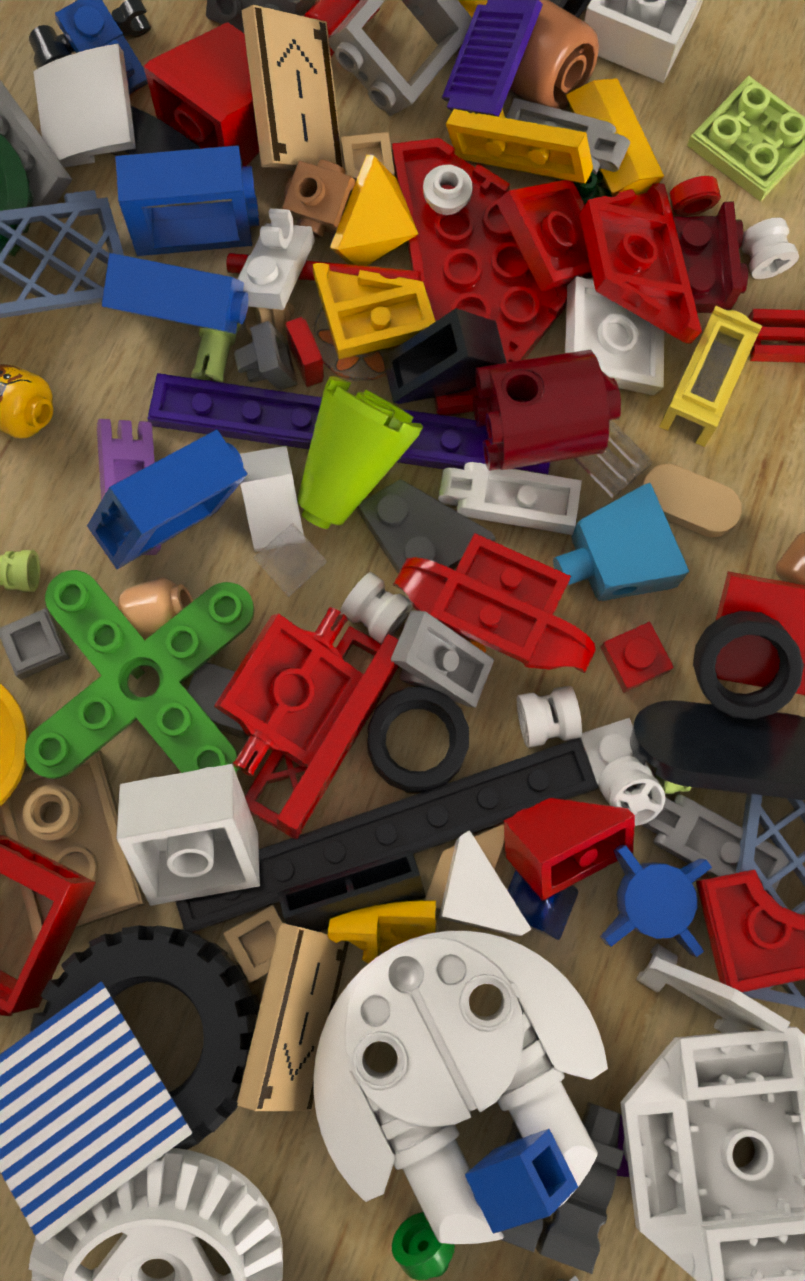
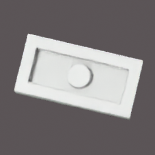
M270 208L268 213L271 223L261 226L260 237L251 255L248 256L238 280L244 282L243 292L248 293V307L284 310L315 242V237L311 226L293 225V217L290 210Z

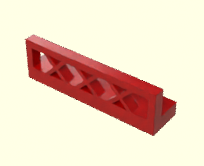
M351 626L348 627L336 647L343 660L352 645L372 654L374 658L308 767L299 766L294 768L290 758L280 751H272L245 795L252 815L290 837L298 839L400 666L391 661L399 639L387 634L383 643L379 644ZM284 758L287 770L275 773ZM303 775V776L301 777L300 781L297 782V778H296V777ZM290 779L293 792L280 814L257 802L267 784Z

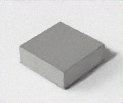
M47 608L0 628V639L15 676L20 680L70 659L53 617Z

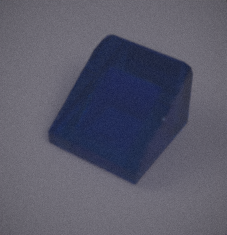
M515 870L507 891L530 928L559 940L578 896V889L571 885L542 901L517 870Z

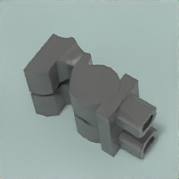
M590 1102L587 1103L582 1123L598 1152L590 1171L567 1201L554 1211L552 1221L546 1222L539 1219L502 1231L504 1238L500 1240L532 1252L536 1248L542 1256L593 1274L596 1259L600 1252L598 1233L600 1226L604 1225L607 1221L606 1209L613 1194L617 1169L620 1168L624 1151L615 1147L619 1135L621 1114ZM514 1120L506 1144L522 1138Z

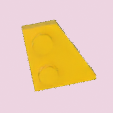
M313 264V275L338 360L401 345L436 322L423 281L401 277L388 279L379 273L360 270L359 275L355 276L330 271L329 264Z

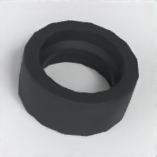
M738 611L721 616L708 626L695 645L693 659L697 681L705 697L717 710L733 718L757 719L772 715L788 704L801 685L804 668L799 646L779 621L761 612ZM746 635H756L770 641L777 649L780 660L778 672L770 683L760 690L747 694L734 693L720 683L716 675L715 664L717 655L725 645L735 638Z
M407 687L390 694L376 707L368 725V754L375 771L389 785L405 792L422 793L447 784L460 771L469 749V726L461 708L448 695L429 687ZM411 709L426 710L436 714L445 723L449 733V749L445 758L436 767L426 771H410L399 766L391 758L386 746V733L391 722L401 713Z

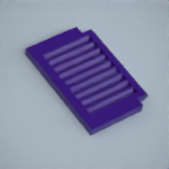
M488 0L486 5H477L441 97L443 100L448 101L447 108L450 111L457 109L468 111L469 113L475 112L476 114L480 113L499 117L543 6L539 0Z

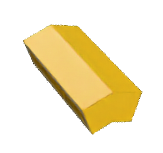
M618 78L593 80L566 94L572 113L607 121L616 127L615 134L622 135L630 141L629 148L618 171L612 172L599 168V171L604 176L603 181L607 189L610 190L612 197L617 196L619 192L633 189L636 195L647 193L652 184L660 183L664 174Z

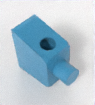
M651 483L640 486L581 519L571 536L575 550L553 558L554 569L571 576L568 585L588 579L598 601L673 589L678 587L689 573V569Z

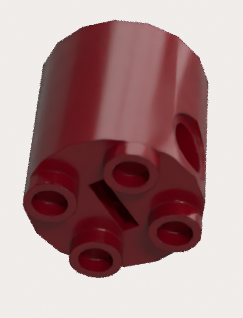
M582 350L475 368L478 396H473V411L477 427L486 426L488 440L483 441V452L488 471L506 470L605 452L608 447L609 421L619 419L621 416V397L615 378L608 377L601 370L598 359L592 350Z

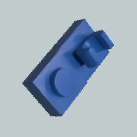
M77 0L55 12V21L76 53L97 47L119 44L124 52L129 94L148 84L143 66L102 0Z

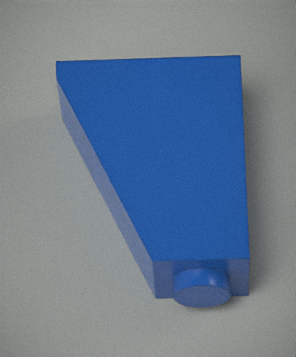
M109 253L102 307L236 334L237 323L243 324L245 321L249 298L248 293L243 292L244 282L230 276Z

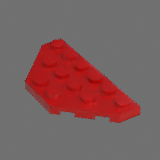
M440 138L393 143L392 158L395 178L399 183L418 231V235L407 241L411 270L421 271V281L424 283L435 321L455 308L494 320L497 324L506 362L525 360L566 308L567 287L563 285L540 291L496 202L510 190L511 184L479 163L474 167L455 155V148ZM441 165H454L463 169L472 181L473 187L470 201L459 212L452 215H442L435 212L426 202L423 194V183L426 175L432 169ZM442 185V186H441L442 188L448 189V190L455 188L454 186H451V185ZM477 387L469 391L434 397L436 413L439 415H452L474 412L473 396H478Z

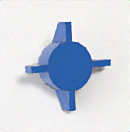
M620 844L613 852L625 874L617 891V907L620 914L600 936L603 942L612 947L634 930L656 939L674 937L691 956L698 957L704 950L687 927L693 921L697 910V893L692 883L712 868L706 859L699 858L681 869L658 862L639 864L626 845Z

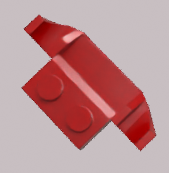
M474 533L456 570L429 559L407 558L393 583V586L402 589L406 593L412 606L417 611L427 612L451 630L516 659L527 668L552 670L561 667H575V669L586 673L596 651L595 643L586 633L554 615L569 584L570 575Z

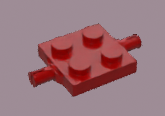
M329 607L315 632L300 629L279 613L271 615L215 703L214 707L240 724L244 732L249 736L238 757L232 763L235 768L241 769V772L253 776L268 749L280 751L302 767L309 766L363 676V673L344 661L337 649L332 645L348 621L345 614L339 615L341 611Z

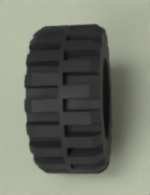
M137 925L122 928V931L114 934L105 933L89 941L90 947L85 951L74 952L61 964L64 972L59 979L48 981L41 994V997L47 1000L43 1012L34 1013L30 1032L101 981L112 999L125 989L144 982L163 983L181 991L197 1009L202 1022L204 1036L202 1053L196 1068L185 1082L169 1092L192 1131L190 1136L173 1148L188 1150L199 1144L209 1134L215 1132L238 1107L237 1100L260 1008L257 996L252 994L241 966L236 965L227 956L228 952L216 943L209 942L200 937L201 935L159 925Z

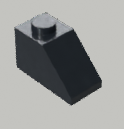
M457 308L382 357L393 403L397 404L469 391L476 387L475 368L507 363L496 321Z

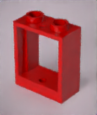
M0 835V874L54 901L19 978L16 979L0 970V1015L12 1016L13 1013L39 1008L43 999L41 994L57 969L96 882L6 835Z

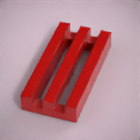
M752 309L748 316L749 320L762 325V328L750 351V361L805 363V346L761 345V340L805 344V310Z

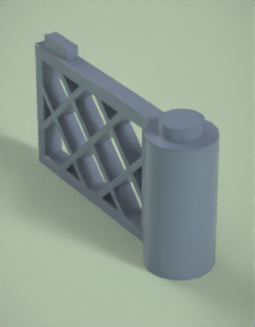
M95 190L66 193L64 196L65 203L0 211V234L9 239L0 253V273L24 288L16 301L0 303V318L102 302L104 287H101L84 275L95 258L108 265L109 253L124 255L107 197L97 199ZM98 214L103 235L97 244L71 228L78 216ZM68 218L65 224L58 219ZM41 221L59 233L48 252L21 235L29 223ZM19 224L16 230L9 227V225ZM64 237L90 253L80 272L54 256ZM105 242L107 243L109 253L102 249ZM15 244L42 260L30 279L3 263ZM47 264L73 281L67 293L53 295L36 284ZM78 285L86 289L83 291L74 292ZM29 293H32L33 295L38 297L26 299Z

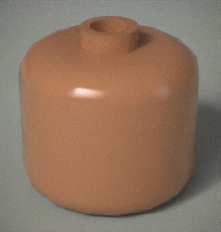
M539 0L543 6L510 90L526 101L563 110L569 106L566 94L587 84L592 76L599 51L598 37L596 31L586 22L549 0Z

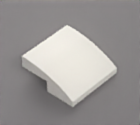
M119 44L97 47L71 54L33 71L42 138L63 167L95 163L94 155L136 149L124 52Z

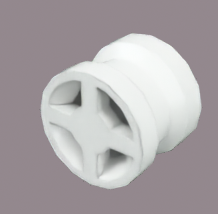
M783 218L763 220L751 226L743 233L741 249L743 253L748 254L751 258L748 266L752 277L755 279H766L781 274L791 268L799 259L796 246L788 243L787 235L789 234V228Z
M621 757L609 763L601 773L599 787L603 796L610 803V806L628 808L635 815V826L648 823L662 811L665 803V792L657 779L653 777V773L646 762L644 766L636 757Z

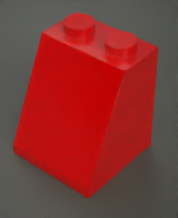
M226 22L149 60L143 66L157 119L186 136L198 145L200 149L239 145L242 167H246L259 153L245 34L229 22Z

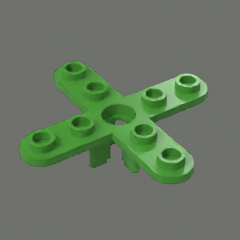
M69 570L58 574L52 579L45 594L48 611L101 676L30 734L25 744V759L29 767L36 774L45 778H63L75 771L137 719L181 773L200 770L206 767L232 764L238 757L235 748L181 683L250 626L254 618L255 609L249 593L242 586L235 583L222 582L215 584L144 640L99 584L87 573ZM141 666L154 668L160 678L158 689L148 697H138L128 686L130 674L138 679L145 673Z

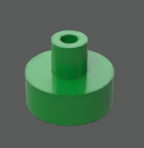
M424 1212L407 1218L399 1226L392 1240L393 1257L403 1271L415 1280H427L442 1276L447 1271L455 1250V1244L437 1241Z

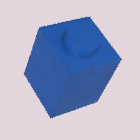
M550 1129L494 1148L465 1174L474 1198L481 1208L493 1234L549 1217L578 1188Z

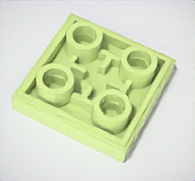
M748 76L691 135L687 146L761 202L805 155V117L752 77Z

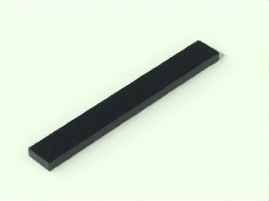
M580 738L573 739L304 833L297 840L290 838L259 849V887L175 902L184 930L194 933L279 903V891L410 849L414 855L456 840L469 830L473 834L504 823V820L514 816L518 811L530 808L548 798L569 800L595 791L599 786Z

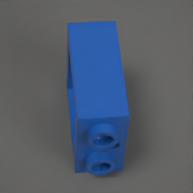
M239 145L115 156L118 202L137 256L252 246L251 226H260L257 196L255 195L252 166L242 167ZM227 199H231V200H232V201H224V202H213V203H202V204H190V205H179V206H168V207H156V208H152V206H159V205H171V204H182V203H193V202H205V201H216V200H227Z
M216 429L110 486L87 527L115 568L119 569L218 512L248 473L243 467V461L237 449L230 443H226L220 432Z

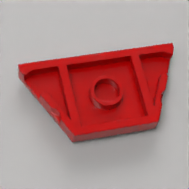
M652 184L647 193L636 195L633 189L619 192L615 197L602 196L589 199L579 215L596 292L680 341L692 344L700 335L702 329L665 184Z

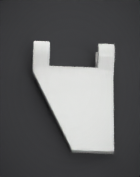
M656 944L650 953L653 956L643 972H639L637 976V981L656 993L667 983L721 1016L722 1019H717L714 1024V1028L721 1033L747 1031L752 1028L785 1033L790 1024L788 1020L737 989L677 966L678 956L659 944Z

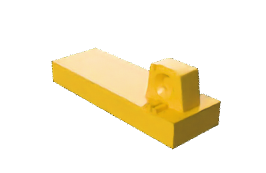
M503 108L499 117L454 109L446 122L452 145L455 148V154L466 161L585 184L593 170L586 132L505 118Z

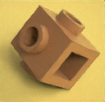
M320 159L316 166L298 161L294 175L286 183L282 209L290 210L292 217L297 220L296 225L311 226L314 237L323 238L325 232L335 235L356 181L350 175H346L347 171L343 167L333 162Z

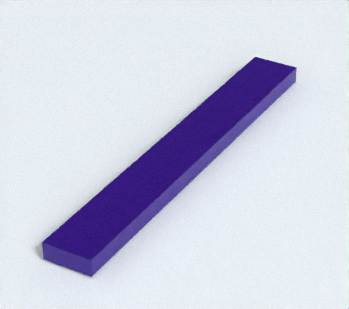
M157 373L147 420L151 422L153 427L209 434L217 429L222 437L309 449L322 397ZM402 409L414 417L411 423H421L423 429L418 438L396 463L443 470L445 468L464 470V466L468 462L485 464L483 441L488 440L486 426L477 427L476 421L472 419ZM550 462L512 469L548 475Z

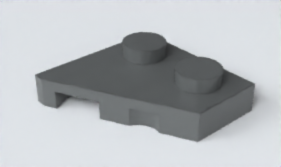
M402 479L365 499L357 507L358 513L398 574L406 559L412 557L429 559L454 569L458 566L474 533L494 542L496 539L491 531L457 513V511Z

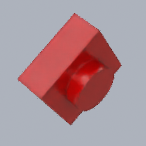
M650 621L609 639L600 646L623 693L667 674L674 668Z

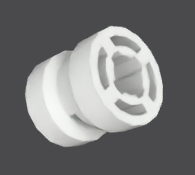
M369 572L347 596L340 609V614H345L352 623H364V626L368 628L369 636L379 644H382L387 634L392 636L395 634L413 606L410 600L402 594L393 595L385 591L384 581L374 573Z
M571 686L554 688L550 695L538 696L534 692L517 696L518 719L527 748L544 745L547 739L559 737L563 741L581 738L582 722L575 692Z

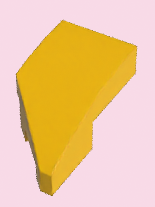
M436 901L393 902L374 905L336 916L329 921L328 938L335 943L341 940L349 941L363 950L362 960L369 964L380 953H384L398 944L422 935L436 933Z

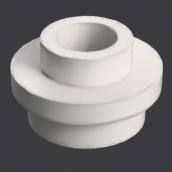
M438 166L432 169L425 177L423 183L424 198L435 212L442 215L455 214L470 201L473 187L469 175L457 166ZM442 185H451V186H454L455 188L448 190V189L442 188L441 186H442Z

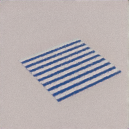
M102 981L0 1054V1172L40 1246L192 1134L191 1129Z

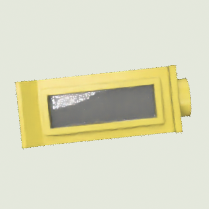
M715 306L659 427L668 431L676 415H679L703 426L696 444L705 447L719 424L762 325L750 321L741 312L725 310Z

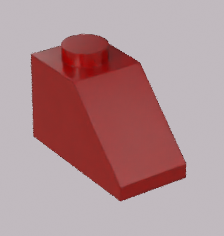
M548 798L530 808H524L514 814V816L504 820L505 857L543 901L617 862L618 860L613 850L620 844L626 845L631 853H633L635 815L628 808Z

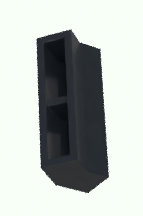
M411 849L278 892L286 924L317 932L328 930L330 919L354 910L393 902L419 901L426 897L421 875Z

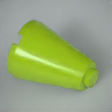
M334 376L329 377L324 387L297 497L298 504L304 509L301 514L302 517L324 529H329L331 524L342 525L418 438L423 429L421 423H411L414 417L366 389L364 393L358 392L356 396L347 392L351 382Z

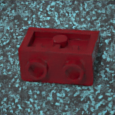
M734 201L723 202L717 216L673 217L697 313H712L715 306L725 310H732L739 295L745 293L748 284V268L746 263H740L739 253L743 242V222L741 219H736Z

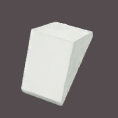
M287 446L240 454L243 467L248 473L240 485L254 551L259 552L305 543Z
M470 830L467 831L455 843L439 918L511 936H522L531 930L529 924Z

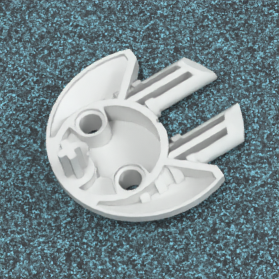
M463 930L422 935L398 944L376 957L352 979L334 1004L320 1036L313 1075L315 1109L321 1135L337 1169L350 1187L365 1202L384 1194L394 1165L397 1170L403 1169L438 1242L447 1244H478L503 1239L504 1235L502 1231L492 1233L481 1208L474 1198V1194L465 1177L470 1167L456 1141L459 1132L455 1124L471 1118V1111L478 1108L479 1112H482L497 1101L502 1111L509 1110L522 1138L550 1129L579 1187L590 1171L598 1152L561 1081L565 1077L564 1073L592 1080L607 1070L605 1050L597 1025L580 994L559 970L539 954L521 944L484 932ZM482 984L496 986L502 996L499 1010L487 1017L473 1013L469 1006V997L472 991ZM377 1041L392 1045L398 1056L395 1067L384 1073L375 1072L370 1069L364 1058L366 1047Z

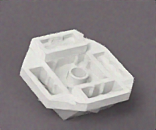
M788 1026L785 1033L757 1029L675 1037L620 1102L636 1228L696 1281H805V1034L797 1027ZM750 1137L754 1144V1157L748 1165L736 1167L732 1156L733 1148L740 1139Z

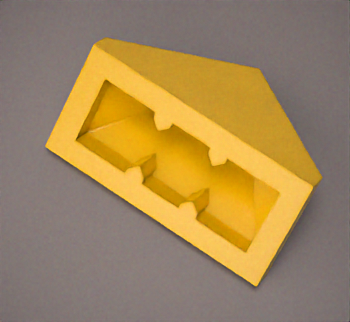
M366 154L330 245V248L348 264L368 266L418 235L397 179L375 156Z

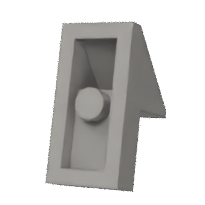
M410 611L391 657L392 662L403 668L399 678L403 682L416 687L432 688L448 695L457 703L473 708L477 706L494 662L492 657L425 611Z

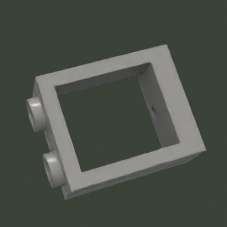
M360 0L328 39L329 46L335 52V57L339 64L347 71L352 72L368 90V95L372 102L380 109L385 110L389 116H392L414 103L462 45L472 17L458 0H402L438 44L408 82L362 30L365 23L385 0Z

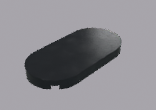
M669 700L646 706L635 718L630 736V746L634 756L644 766L647 761L650 765L656 767V775L668 782L687 787L805 800V717L776 712L757 719L733 718L717 710L712 704Z

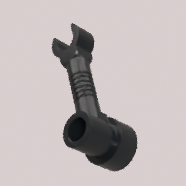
M125 0L119 8L112 11L111 15L124 37L128 35L141 36L151 29L144 15L147 10L141 0ZM48 25L34 28L29 35V42L35 53L34 63L37 69L75 52L64 33L57 36L55 30Z

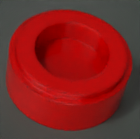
M699 176L688 179L676 185L669 193L673 212L679 216L703 213L713 208L721 199L718 181L713 176Z

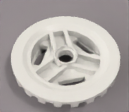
M172 1148L40 1246L35 1238L30 1255L29 1270H32L31 1281H282L283 1244L281 1231L274 1212L259 1189L247 1177L216 1158L186 1149ZM123 1233L98 1267L89 1270L80 1264L85 1256L98 1244L115 1234ZM197 1237L218 1251L229 1266L231 1273L223 1276L214 1270ZM151 1259H163L173 1266L174 1272L165 1278L156 1279L147 1276L142 1271L141 1266Z

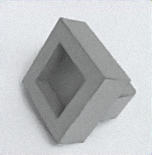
M269 321L250 327L253 342L234 352L238 372H247L250 382L267 379L279 391L297 385L288 340Z

